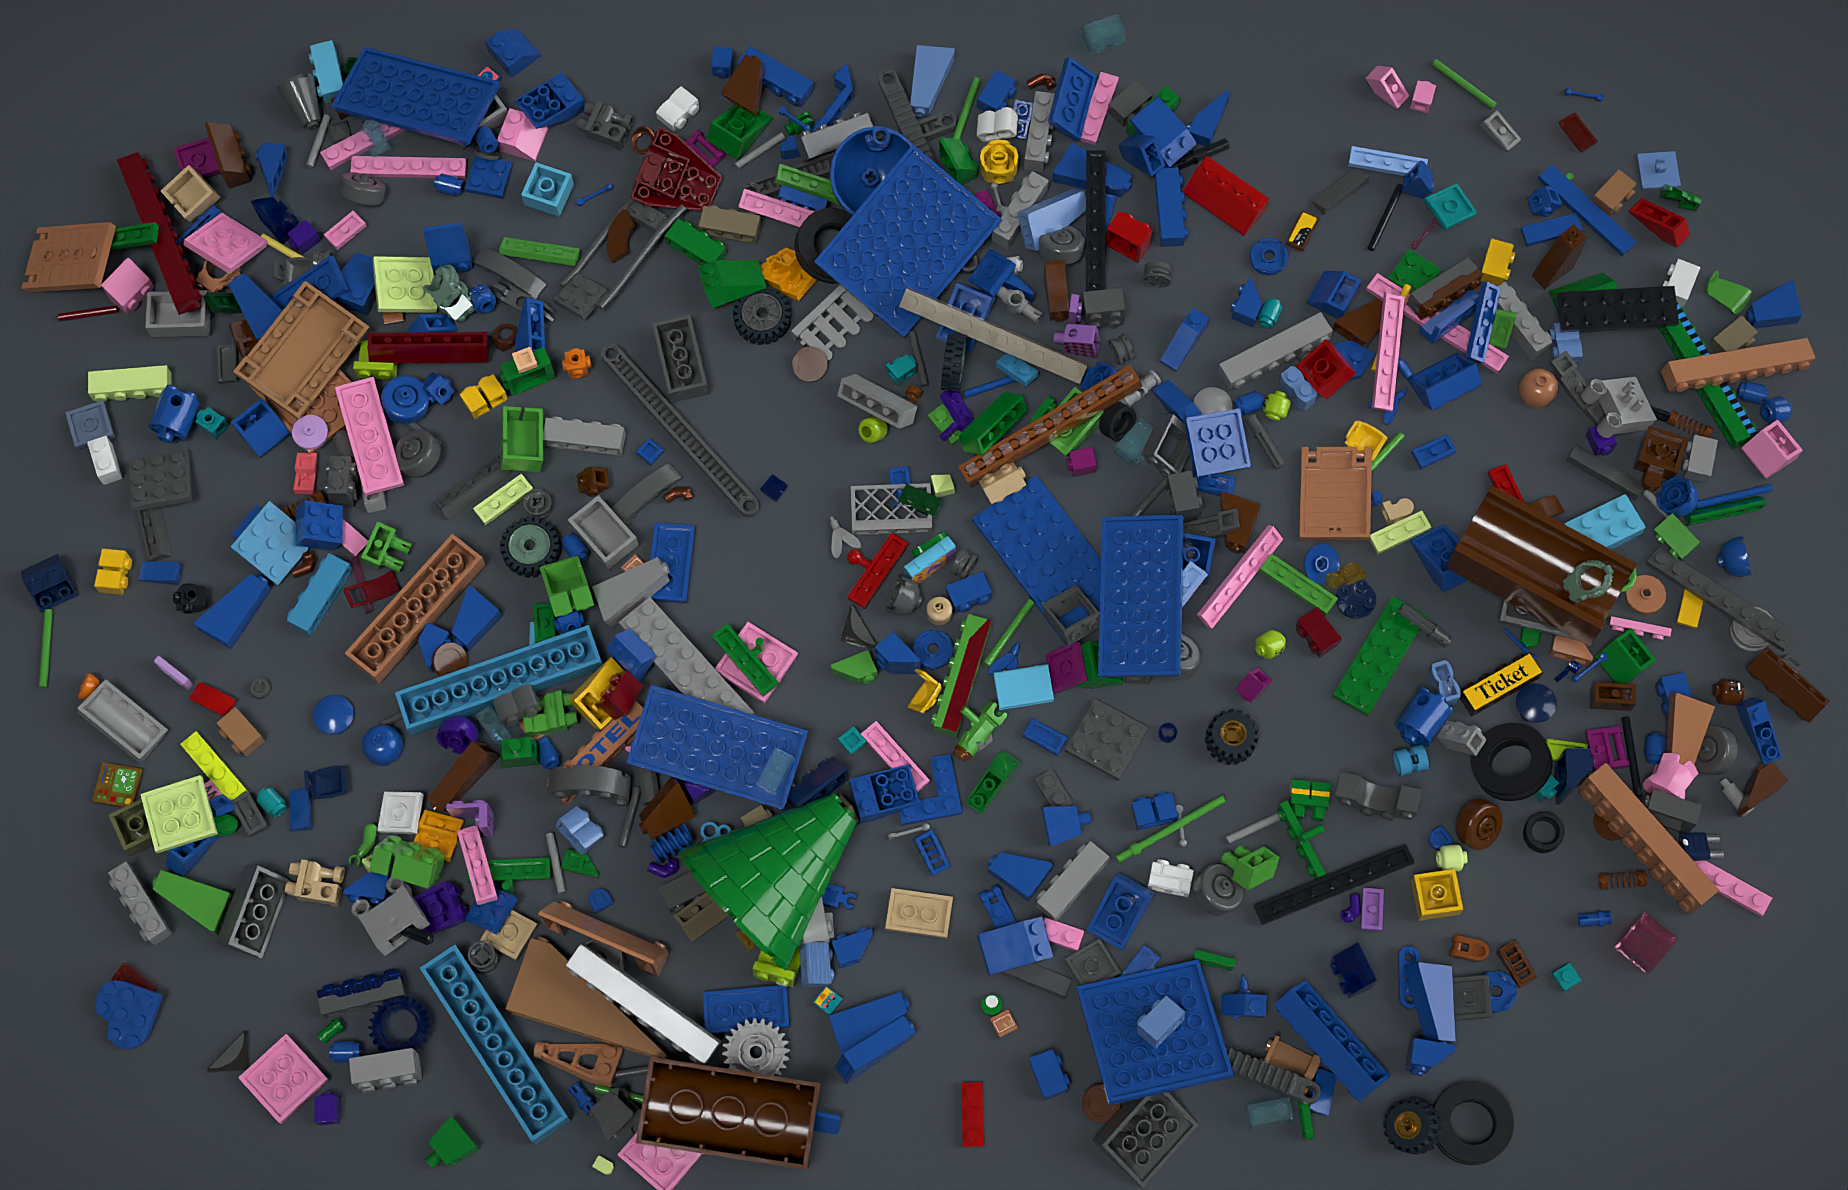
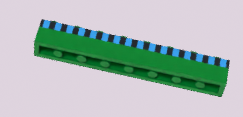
M1677 302L1679 324L1677 326L1658 327L1677 360L1710 355L1706 350L1705 342L1702 339L1700 340L1697 335L1695 326L1689 322L1685 309L1680 307ZM1727 382L1717 386L1710 384L1700 389H1695L1732 450L1746 444L1756 436L1757 429L1752 421L1750 422L1746 409L1743 405L1739 404L1735 391L1728 386Z

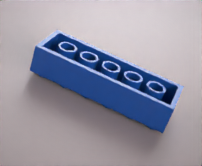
M1306 980L1291 988L1274 1004L1278 1014L1291 1024L1293 1031L1305 1040L1309 1049L1316 1052L1323 1065L1331 1069L1335 1078L1346 1086L1349 1094L1354 1099L1361 1102L1391 1077Z

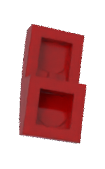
M201 682L197 684L189 697V700L193 703L203 706L222 717L230 712L236 702L230 696Z

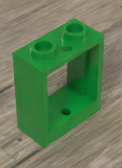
M544 347L532 351L538 365L536 368L519 374L514 359L500 364L502 372H499L505 390H510L512 396L556 379Z

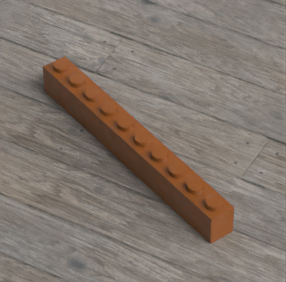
M1128 365L993 445L983 455H976L958 467L972 488L978 485L985 475L998 471L1005 464L1015 463L1143 386L1132 366Z

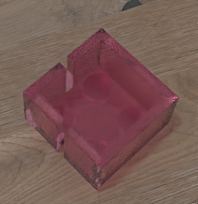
M1644 912L1614 948L1628 959L1635 953L1639 954L1632 963L1648 975L1676 943L1678 938L1647 912Z

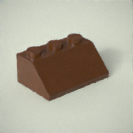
M204 123L220 172L228 188L231 189L251 182L249 175L252 172L249 164L244 162V158L247 157L243 147H239L238 142H241L238 131H233L231 125Z

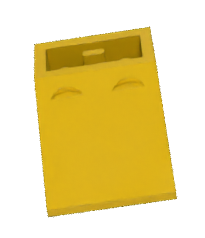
M612 657L568 698L570 703L595 729L601 730L612 720L597 704L601 699V692L609 686V679L612 675L624 671Z

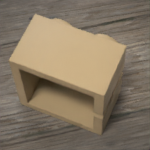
M190 165L161 190L181 215L191 223H194L197 220V216L203 215L221 198L199 172Z

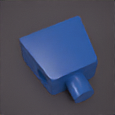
M1074 805L1040 807L1048 846H1054L1081 835V825L1091 823L1089 811L1078 813L1077 807Z

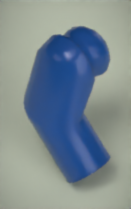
M1398 358L1397 369L1407 379L1414 373L1405 360Z

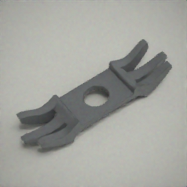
M502 279L498 281L500 284L491 283L490 285L505 295L503 297L499 293L492 292L497 300L519 312H522L523 308L516 304L519 298L535 299L513 286L510 282ZM543 302V309L547 310L553 315L557 313L550 306ZM543 310L544 318L553 322L554 319Z

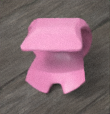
M1663 753L1660 763L1655 764L1652 775L1643 782V787L1648 794L1654 789L1685 800V790L1698 775V771L1691 761L1684 765L1680 764L1679 754Z

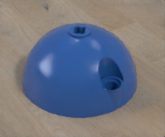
M879 126L863 128L849 135L835 151L830 165L831 188L839 204L853 216L913 144L899 132ZM876 132H880L883 135L882 142L876 139ZM869 174V177H872V180L868 182V179L865 178V175Z

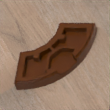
M623 209L615 217L607 236V251L613 263L629 253L627 239L635 224L626 209Z

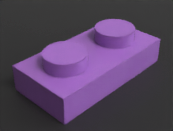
M1076 294L1071 295L1068 324H1076V322L1081 320L1082 302H1079V295Z
M1362 889L1360 930L1382 931L1384 889Z

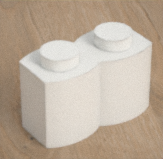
M681 86L656 111L657 119L675 132L684 127L687 118L694 116L698 112L699 101Z
M1004 107L996 112L985 111L979 114L977 137L983 142L1015 137L1017 135L1018 114L1008 107Z

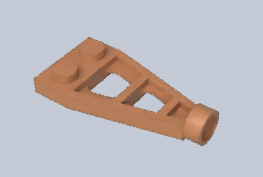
M537 1041L533 1056L590 1083L611 1087L623 1055V1048L607 1044H548ZM560 1053H575L572 1063L559 1060ZM597 1055L598 1058L594 1069L588 1070L578 1064L581 1056Z

